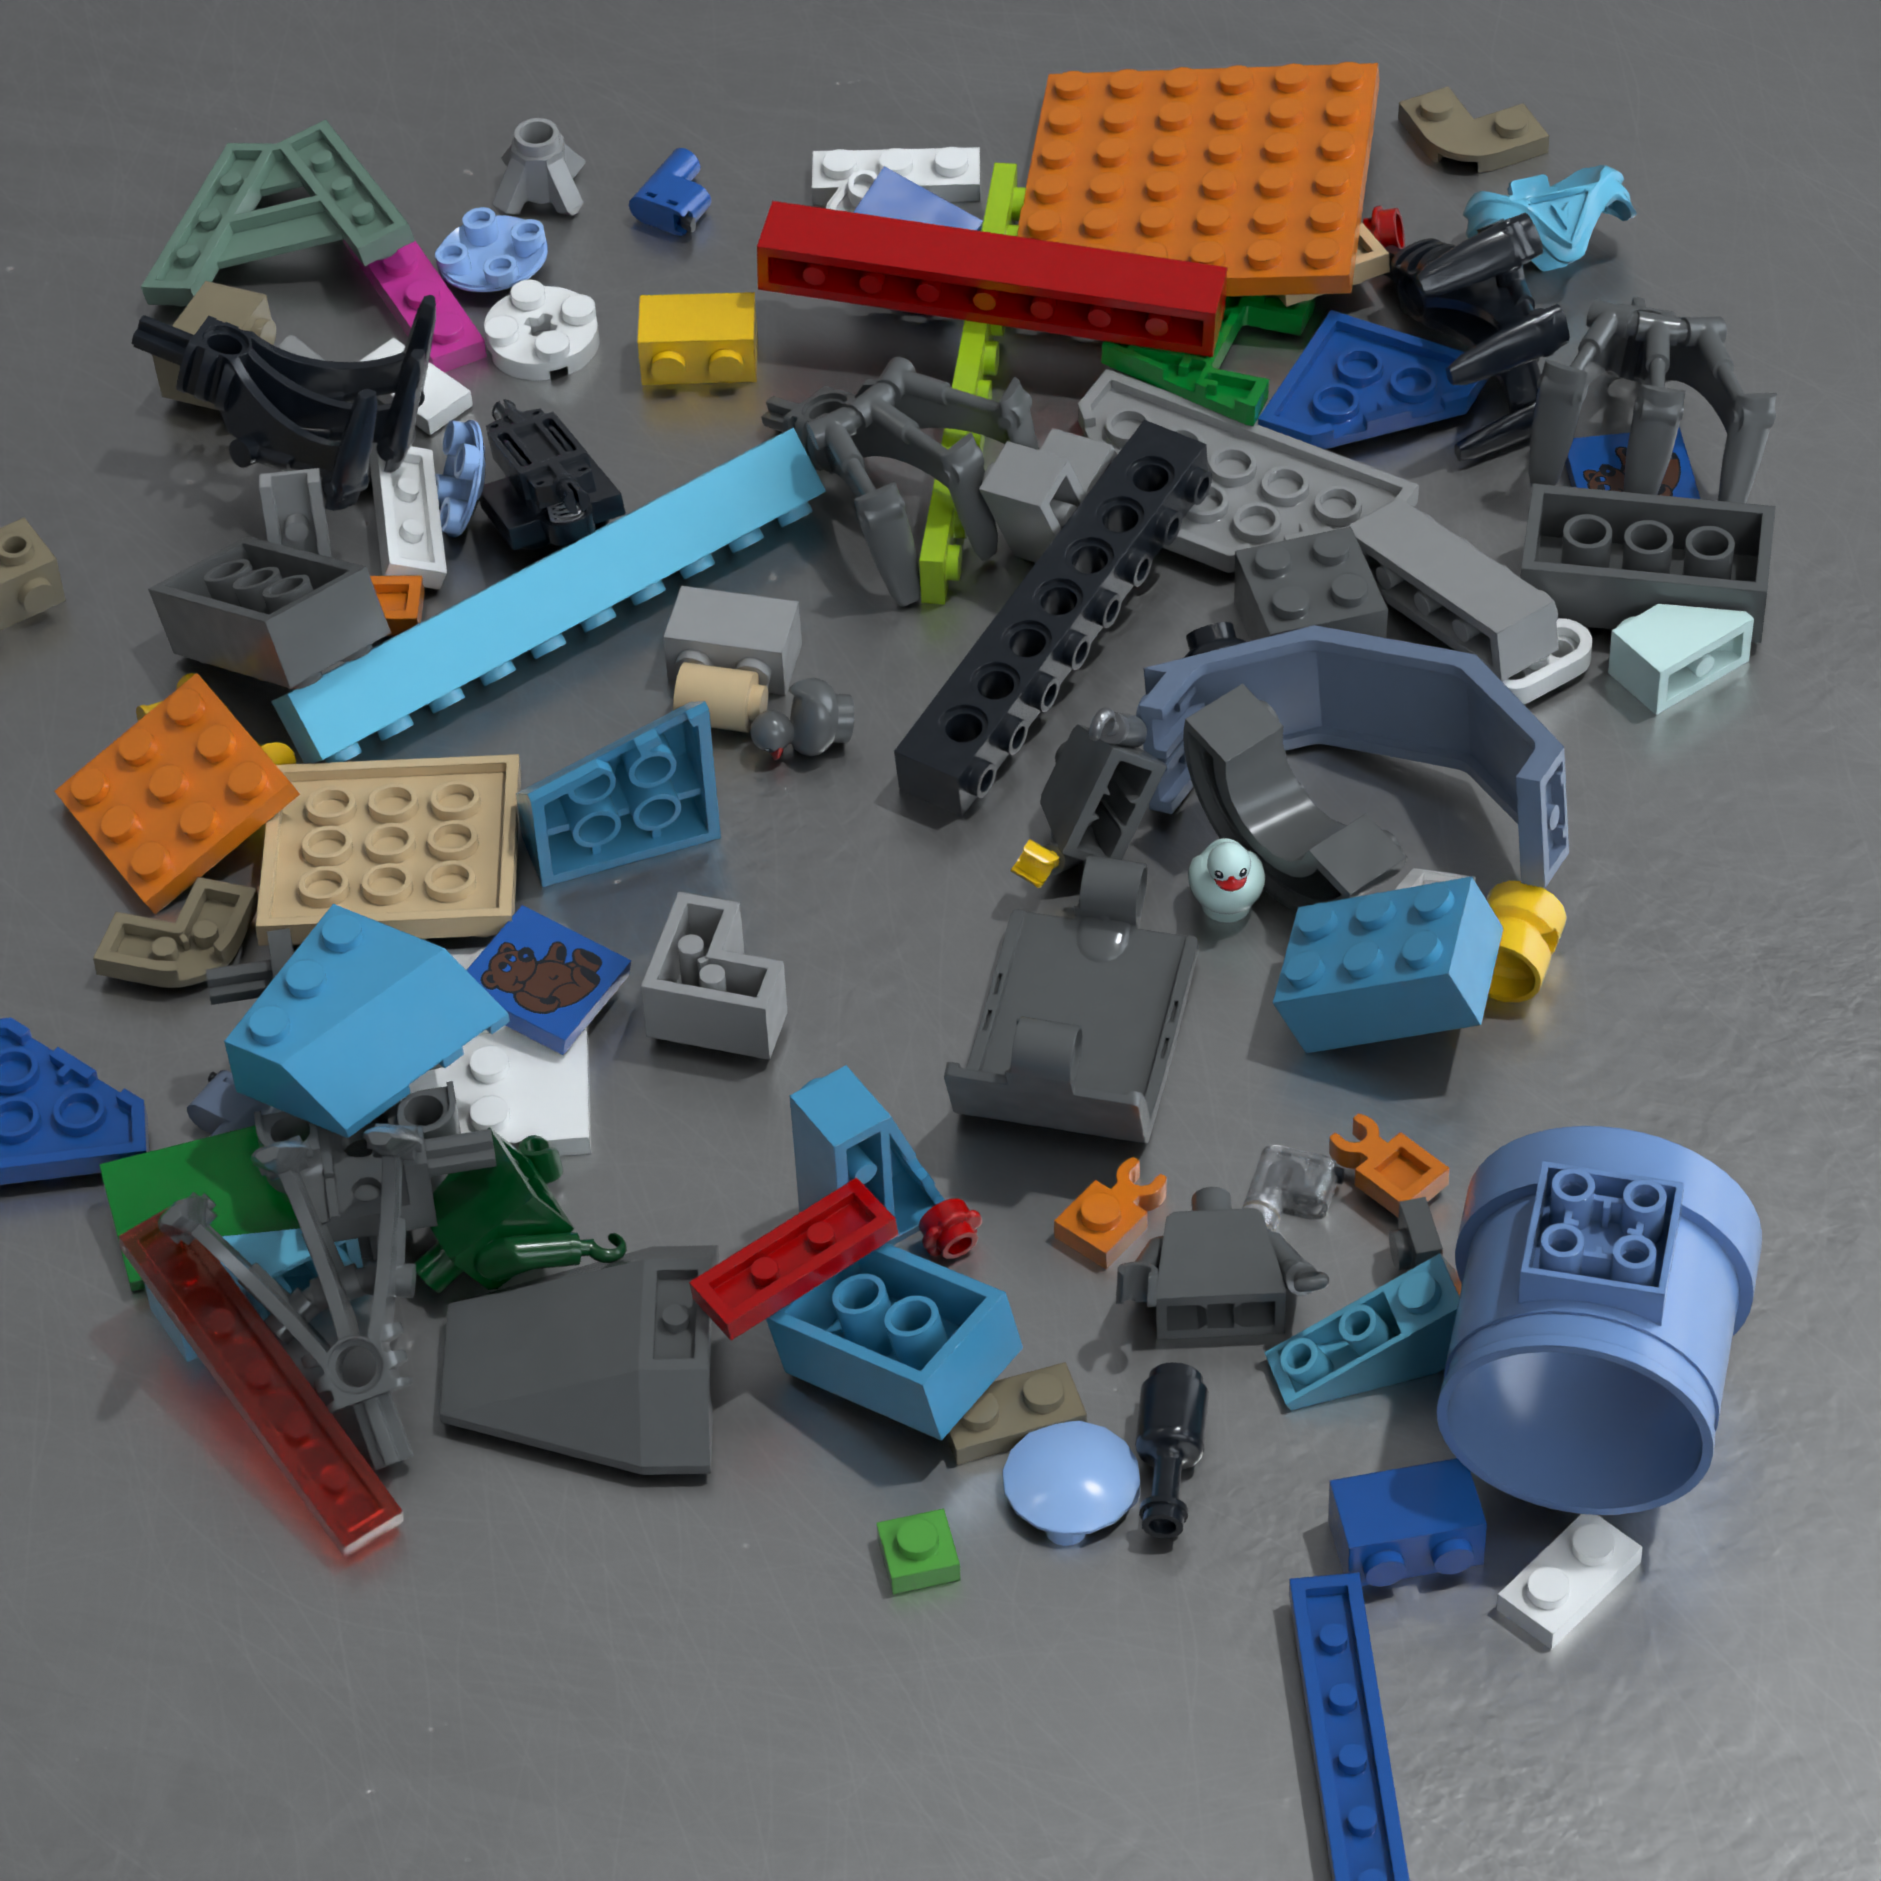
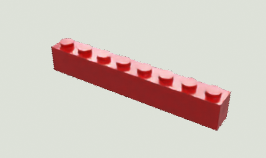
M772 201L757 244L758 290L1213 357L1225 312L1228 267Z

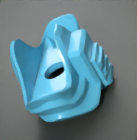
M1599 165L1582 168L1552 186L1549 185L1548 177L1544 174L1511 181L1507 188L1509 196L1486 191L1476 192L1468 200L1463 216L1468 219L1466 236L1469 239L1478 234V229L1503 218L1506 220L1527 213L1532 219L1543 245V254L1531 261L1540 270L1550 271L1563 268L1568 263L1579 260L1585 254L1591 233L1601 213L1610 214L1622 221H1627L1634 218L1637 212L1630 201L1629 192L1622 185L1624 180L1622 173L1609 166Z

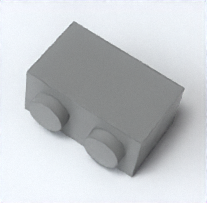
M681 586L663 636L667 678L669 680H676L679 669L684 662L757 672L759 685L767 686L768 693L786 695L802 646L799 601Z

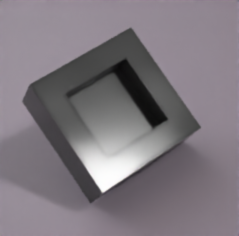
M1426 1197L1399 1202L1398 1229L1389 1232L1390 1252L1397 1271L1403 1269L1409 1271L1439 1253L1443 1256V1247Z

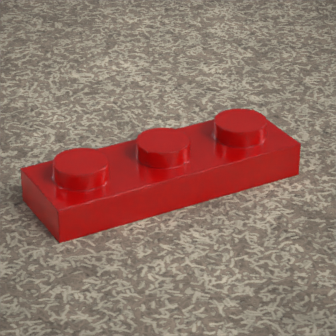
M856 1177L690 1281L692 1298L732 1341L898 1236L896 1218Z

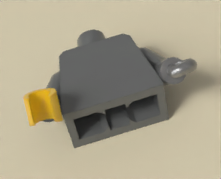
M1105 707L1095 714L1090 728L1078 724L1072 729L1068 740L1061 744L1056 751V765L1041 794L1040 804L1051 829V843L1041 846L1029 839L1023 848L1022 854L1010 871L1035 887L1041 888L1049 875H1056L1083 864L1085 857L1089 855L1122 860L1167 768L1165 763L1139 748L1145 743L1147 737L1146 725L1140 718L1131 714L1114 712L1110 708Z

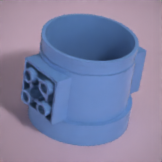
M1604 1126L1561 1127L1528 1134L1500 1147L1484 1160L1472 1176L1468 1186L1456 1243L1455 1265L1462 1288L1445 1365L1444 1381L1440 1389L1437 1405V1421L1440 1432L1452 1453L1464 1466L1488 1484L1521 1500L1550 1509L1592 1515H1619L1654 1509L1679 1499L1700 1483L1706 1475L1713 1457L1715 1432L1720 1416L1732 1338L1743 1326L1750 1313L1762 1248L1760 1219L1754 1205L1739 1184L1713 1162L1679 1144L1643 1132Z

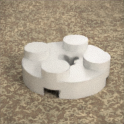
M531 279L520 281L512 286L511 295L498 301L490 309L484 321L487 350L492 353L493 363L505 374L522 380H549V371L559 370L566 366L568 367V374L578 371L594 357L600 343L595 303L591 297L561 287L543 286L539 281ZM540 330H549V331H543V332H542L540 335H538V336H532V333H533V332L540 331Z

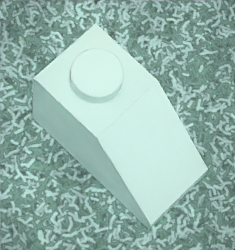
M1657 604L1636 617L1632 616L1625 619L1617 628L1612 630L1608 674L1655 715H1658L1749 661L1754 618L1746 611Z

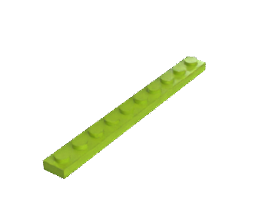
M994 162L982 226L983 232L1018 236L1020 225H1015V221H1019L1027 188L1018 187L1017 164ZM964 321L952 384L953 389L992 400V381L986 379L987 375L997 376L999 341H994V336H1004L1006 326ZM944 428L941 445L949 449L970 432ZM971 432L977 446L983 452L985 436ZM934 479L919 559L921 603L945 605L949 581H959L961 576L962 545H956L957 538L967 539V535L958 517L949 489L936 479Z

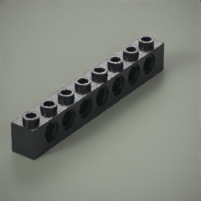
M1143 420L894 750L899 790L961 817L964 816L977 797L983 798L989 792L994 783L998 768L1009 754L1014 755L1021 749L1029 726L1041 711L1047 712L1052 707L1057 698L1060 685L1072 669L1077 670L1083 665L1088 656L1091 643L1103 627L1109 628L1114 623L1119 614L1123 599L1133 586L1138 587L1145 581L1150 571L1152 560L1163 545L1169 546L1176 539L1182 520L1194 504L1200 505L1206 498L1212 483V473L1208 471L1207 444Z

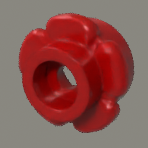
M1381 205L1374 207L1372 217L1363 219V224L1384 248L1390 245L1400 249L1405 248L1404 227L1399 209L1383 210Z
M952 1198L944 1200L930 1208L919 1221L918 1228L923 1235L922 1245L931 1256L942 1254L946 1259H955L963 1256L978 1241L976 1228L981 1226L982 1217L978 1211H970L962 1199Z

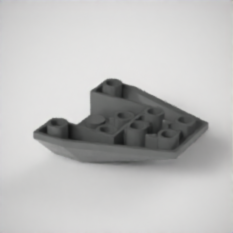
M652 1246L627 1253L616 1262H595L448 1304L440 1401L441 1422L641 1475L711 1474L713 1411L709 1384L712 1319L692 1298L689 1282L719 1264V1246Z

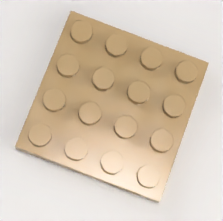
M519 754L276 765L300 795L266 822L256 917L258 946L269 945L267 931L290 928L293 946L302 944L332 904L423 940L448 937H489L497 935L508 921H512V916L515 913L519 831L516 793L521 790Z

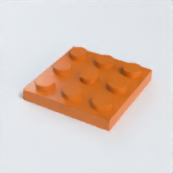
M198 673L193 675L54 791L155 915L190 887L197 877H202L300 795L292 783Z

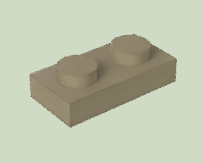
M1066 1362L994 1381L950 1430L946 1438L956 1464L959 1465L1010 1451L1029 1432L1069 1421L1087 1422V1413Z

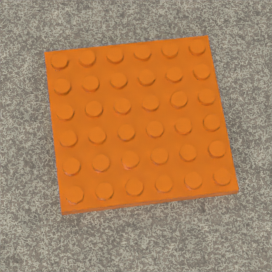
M1342 62L1331 65H1301L1292 63L1270 67L1235 65L1228 68L1210 69L1179 67L1172 70L1137 71L1134 69H1123L1117 72L1083 73L1080 71H1068L1059 74H1049L1026 183L1027 190L1024 206L1021 208L1018 223L1020 225L1018 237L1228 267L1226 296L1351 293L1380 84L1378 63L1358 64L1356 62Z

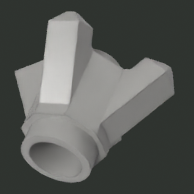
M532 118L521 122L514 130L511 146L501 157L507 169L492 203L500 215L514 216L520 214L524 203L527 201L537 204L552 202L557 213L568 216L577 214L584 202L573 178L586 161L564 143V136L559 133V129L554 122L544 118Z

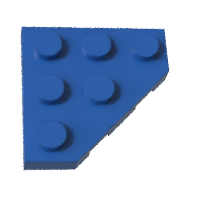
M1331 310L1259 416L1258 425L1319 448L1329 449L1467 414L1489 378L1468 385H1452L1447 379L1445 369L1465 352Z
M13 1018L0 1019V1185L101 1173L99 1164L149 1152L148 1116L143 1099L125 1088L119 1092L98 1079L95 1069L63 1049L57 1047L53 1051L32 1038L29 1028Z

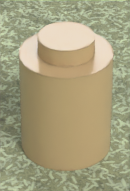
M684 662L679 669L675 683L673 711L689 702L706 701L709 708L711 728L749 733L751 724L756 716L767 711L768 687L759 685L757 672Z

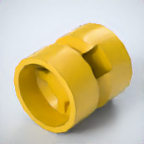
M1509 880L1495 885L1489 891L1486 898L1504 928L1488 997L1502 1002L1519 1003L1532 999L1540 991L1550 965L1551 955L1555 952L1564 930L1567 916L1563 905L1551 892L1542 887L1522 884L1521 881Z

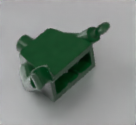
M491 1129L497 1166L450 1173L433 1192L438 1225L430 1228L438 1241L414 1264H416L417 1274L438 1293H441L463 1271L486 1289L491 1290L498 1289L512 1277L532 1269L579 1265L583 1256H590L595 1261L601 1263L616 1262L624 1257L627 1245L622 1236L617 1233L608 1235L610 1243L617 1248L605 1249L598 1246L594 1239L580 1240L578 1233L572 1232L574 1230L573 1225L546 1185L556 1181L563 1174L559 1151L555 1148H550L548 1141L541 1136L531 1135L524 1138L520 1142L519 1148L516 1149Z

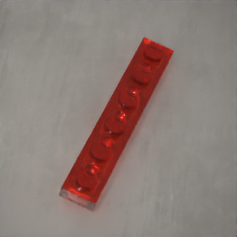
M168 1208L120 1235L119 1245L121 1251L343 1557L350 1556L403 1523V1511L334 1416L329 1412L323 1401L221 1262L196 1238L187 1245L182 1240L177 1244L170 1237L163 1235L158 1227V1221Z

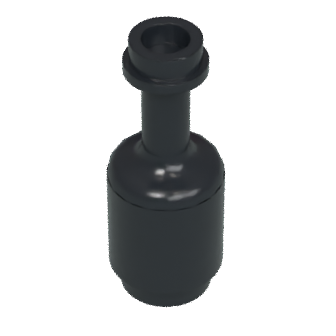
M1170 1362L1154 1367L1149 1373V1378L1143 1382L1140 1391L1135 1442L1136 1451L1141 1460L1154 1467L1151 1497L1141 1502L1139 1516L1142 1519V1529L1147 1534L1157 1538H1172L1182 1533L1184 1523L1188 1519V1507L1183 1501L1179 1500L1181 1471L1196 1465L1203 1456L1205 1446L1209 1391L1203 1383L1202 1374L1196 1368L1183 1363Z

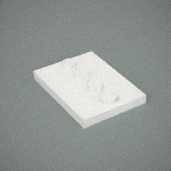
M486 947L446 950L467 970ZM503 1026L494 1034H490L485 1030L462 1046L464 1055L450 1066L429 1070L409 1084L411 1094L420 1090L447 1086L446 1082L453 1081L461 1134L487 1130L490 1127L516 1149L519 1148V1144L524 1138L537 1135L548 1141L550 1148L558 1150L560 1156L591 1154L588 1026L564 1055L507 1026Z

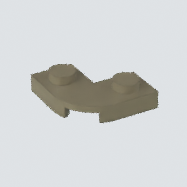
M1449 87L1399 102L1398 120L1426 156L1435 163L1440 162L1443 156L1459 161L1477 162V172L1481 173L1494 171L1547 154L1549 151L1548 133L1524 103L1473 119Z
M197 877L175 923L115 912L93 957L96 974L169 988L190 986L207 980L206 969L227 966L238 952L257 912V888Z

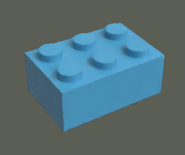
M1472 876L1298 907L1273 1004L1305 1053L1479 1026L1482 1023L1504 928Z
M888 1243L883 1244L766 1318L785 1373L941 1441L1023 1349L1006 1292Z

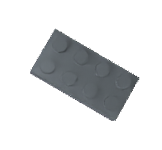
M1533 483L1520 578L1536 589L1546 592L1555 601L1558 618L1570 619L1586 627L1615 629L1625 619L1632 616L1636 617L1657 604L1746 611L1754 618L1751 643H1761L1776 506Z
M248 536L148 589L174 654L221 667L230 672L258 678L261 681L285 686L292 690L305 688L316 683L322 678L321 671L339 661L348 662L365 656L372 650L371 644L391 633L366 566Z

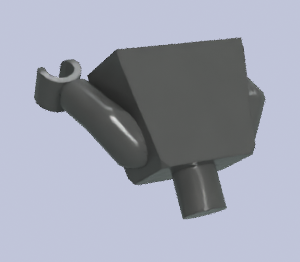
M1206 1187L1196 1191L1191 1199L1192 1211H1179L1169 1214L1166 1217L1164 1236L1150 1239L1134 1262L1121 1264L1117 1268L1116 1304H1124V1301L1131 1299L1136 1302L1146 1301L1147 1307H1156L1157 1340L1285 1334L1286 1289L1298 1296H1306L1313 1291L1326 1288L1329 1284V1276L1324 1272L1317 1271L1313 1265L1304 1260L1280 1233L1268 1231L1262 1212L1255 1208L1232 1209L1230 1193L1220 1187Z

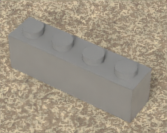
M1398 498L1347 526L1351 527L1384 601L1454 650L1476 654L1501 681L1508 679L1558 650L1556 625L1558 611L1555 601L1546 592L1536 589L1512 573L1507 566L1497 563L1476 549L1468 540L1458 537L1437 523L1429 514L1422 513L1403 499Z

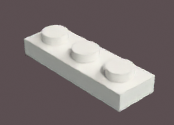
M980 147L813 151V205H827L837 189L848 183L849 177L854 172L866 169L879 175L884 166L948 202L980 201Z
M375 443L370 454V467L382 576H422L424 587L440 590L446 577L447 569L433 451L411 446L403 463L396 471L384 472L386 462L379 457L376 451L377 443Z

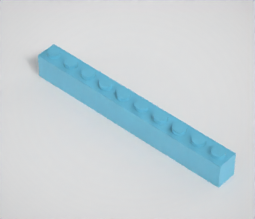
M792 428L373 647L365 656L335 667L322 674V678L316 683L305 688L292 690L271 702L304 764L316 763L324 759L326 763L345 762L362 753L357 741L374 732H377L381 741L400 733L414 725L409 714L428 704L434 714L465 698L461 686L477 677L486 686L514 672L516 668L511 659L530 650L534 659H537L566 644L567 642L562 632L580 623L584 632H588L615 618L617 615L612 605L630 596L634 606L662 593L666 588L661 579L679 570L683 579H687L714 565L715 561L711 553L728 544L732 553H735L764 538L760 527L777 518L780 526L784 527L813 512L808 501L823 494L826 490L795 429Z

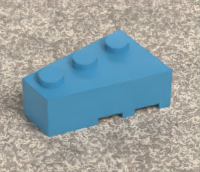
M847 1065L823 1078H815L809 1081L799 1091L789 1095L799 1213L857 1177L896 1218L898 1236L888 1241V1244L895 1245L920 1231L918 1224L922 1216L930 1208L945 1199L935 1187V1182L916 1158V1153L893 1118Z

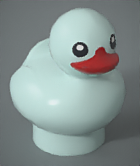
M1222 838L1213 841L1200 855L1192 859L1188 870V883L1194 897L1201 904L1204 913L1215 921L1228 923L1238 921L1250 912L1252 905L1259 899L1263 890L1265 872L1262 862L1255 853L1247 851L1235 840Z

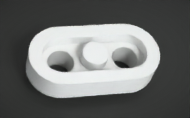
M1558 618L1556 621L1558 650L1502 682L1523 704H1526L1581 675L1587 670L1591 662L1592 636L1586 627L1570 619Z

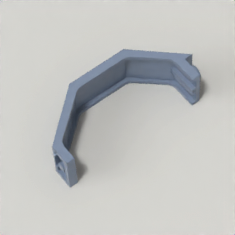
M1313 625L1143 668L1146 695L1141 698L1136 711V717L1140 718L1147 728V737L1143 744V749L1167 766L1149 803L1150 810L1172 814L1194 787L1184 751L1183 734L1185 719L1243 683L1258 700L1267 702L1276 712L1280 723L1284 726L1283 745L1285 751L1307 745L1326 744L1458 769L1470 775L1518 824L1522 884L1546 888L1569 854L1564 746L1476 654Z

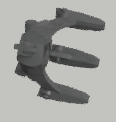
M1633 297L1631 305L1613 304L1597 298L1594 299L1586 319V325L1589 327V330L1579 343V353L1571 365L1566 366L1546 359L1542 374L1538 379V393L1531 429L1528 469L1531 487L1533 483L1556 485L1559 481L1574 439L1582 402L1587 395V387L1595 378L1607 372V374L1642 383L1633 407V418L1626 452L1623 492L1658 495L1671 459L1680 420L1683 417L1686 392L1685 390L1665 388V383L1679 381L1698 391L1709 402L1727 432L1718 501L1747 503L1763 458L1770 429L1776 419L1775 403L1777 393L1745 394L1733 373L1734 363L1724 346L1727 336V327L1724 319L1720 316L1680 318L1673 311L1647 308L1645 300L1641 297Z
M902 357L892 358L880 377L867 379L857 393L852 394L841 389L835 390L832 387L823 386L801 404L773 396L766 401L768 412L761 416L762 423L766 427L782 432L794 428L815 470H824L830 474H837L857 497L854 499L857 511L855 513L856 518L862 528L872 558L891 597L901 607L918 601L921 591L915 543L905 510L906 505L895 482L875 489L864 470L865 462L863 458L880 456L908 463L946 486L950 491L958 517L974 552L982 561H986L997 553L998 532L996 521L979 490L985 473L984 457L971 432L989 437L1003 444L1009 441L1033 449H1039L1030 412L1032 399L1023 390L1018 378L1014 377L1000 401L996 402L953 389L948 382L916 373L913 364ZM948 428L968 431L970 433L949 449H946L919 429Z
M375 1124L374 1128L368 1129L363 1133V1138L367 1141V1149H372L373 1157L382 1158V1185L377 1261H367L366 1267L357 1268L355 1263L344 1267L328 1226H322L299 1172L311 1167L309 1158L314 1157L309 1141L303 1142L298 1135L285 1141L261 1147L252 1154L251 1161L254 1166L259 1168L262 1176L268 1174L271 1181L281 1180L302 1230L301 1235L318 1273V1277L309 1280L310 1286L305 1290L297 1287L289 1294L258 1263L251 1265L209 1225L218 1216L213 1210L216 1204L205 1193L199 1196L193 1192L189 1197L174 1202L160 1216L158 1221V1227L163 1235L170 1237L177 1244L182 1240L187 1245L196 1238L238 1278L237 1282L271 1313L264 1320L270 1330L287 1345L296 1338L309 1352L301 1358L304 1369L323 1368L325 1374L314 1382L317 1393L332 1392L334 1401L326 1407L328 1414L338 1413L353 1407L375 1471L414 1456L391 1394L414 1384L412 1377H400L398 1368L409 1359L405 1350L391 1351L389 1344L404 1333L401 1322L393 1323L396 1297L413 1298L416 1285V1264L405 1263L406 1218H401L403 1160H415L417 1152L423 1151L424 1136L418 1134L417 1126ZM364 1295H373L368 1336H360L357 1319L350 1300ZM326 1309L330 1310L338 1341L332 1347L310 1324L321 1311ZM362 1346L374 1355L377 1368L373 1379L368 1384L358 1387L346 1379L343 1372V1361L352 1349Z

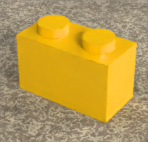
M755 292L640 295L637 343L642 385L757 382L758 328Z

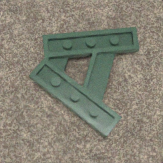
M325 119L277 144L227 143L143 282L141 290L148 305L184 307L190 303L204 282H212L219 269L343 239L363 265L366 266L376 260L392 256L398 249L414 242L415 239L409 223ZM304 187L311 196L255 210L263 196Z

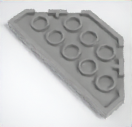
M1109 369L1102 373L1078 403V422L1084 436L1113 445L1117 455L1143 420L1207 444L1208 471L1212 473L1210 490L1204 501L1200 505L1194 504L1183 518L1180 531L1173 543L1169 546L1163 545V548L1228 573L1235 572V551L1345 528L1398 498L1403 499L1413 507L1418 502L1419 484L1263 426L1242 424L1174 393Z

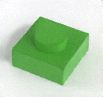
M944 1508L876 1523L877 1539L892 1594L961 1580L960 1562Z

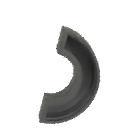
M1243 683L1187 717L1184 723L1183 734L1184 751L1190 778L1200 804L1219 839L1229 838L1235 840L1247 851H1251L1258 856L1265 872L1263 890L1280 904L1297 912L1298 907L1364 896L1393 878L1404 867L1408 857L1403 853L1399 841L1389 831L1382 830L1366 813L1350 824L1345 825L1331 819L1310 800L1308 792L1297 781L1288 764L1283 745L1284 726L1280 723L1276 712L1267 702L1258 700Z

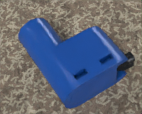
M685 148L675 149L629 201L628 206L632 215L644 224L674 235L682 236L688 231L694 232L696 228L695 223L711 206V197L707 190L692 181L701 169L698 158Z

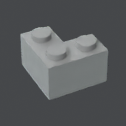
M1054 428L1051 429L1039 449H1033L1009 441L1006 442L996 461L987 467L979 490L1015 557L1032 562L1038 561L1117 456L1113 445Z
M678 891L641 984L646 1037L770 1060L788 1013L784 961L744 954L739 902Z

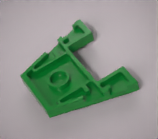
M1266 295L1226 297L1225 312L1213 357L1103 341L1101 363L1242 424L1254 426L1268 400L1270 379L1219 368L1239 330L1244 325L1301 336L1315 309L1316 297L1312 300L1302 301L1287 307L1279 298H1267Z

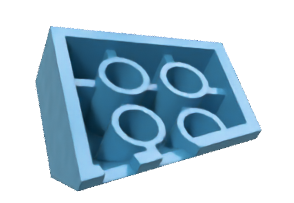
M706 701L689 702L516 793L521 836L542 887L721 838L710 714Z
M332 904L225 1039L224 1043L236 1092L349 1138L409 1095V1084L437 1064H440L443 1068L448 1067L464 1055L462 1046L485 1030L490 1034H494L509 1023L510 1019L508 1012L445 948Z

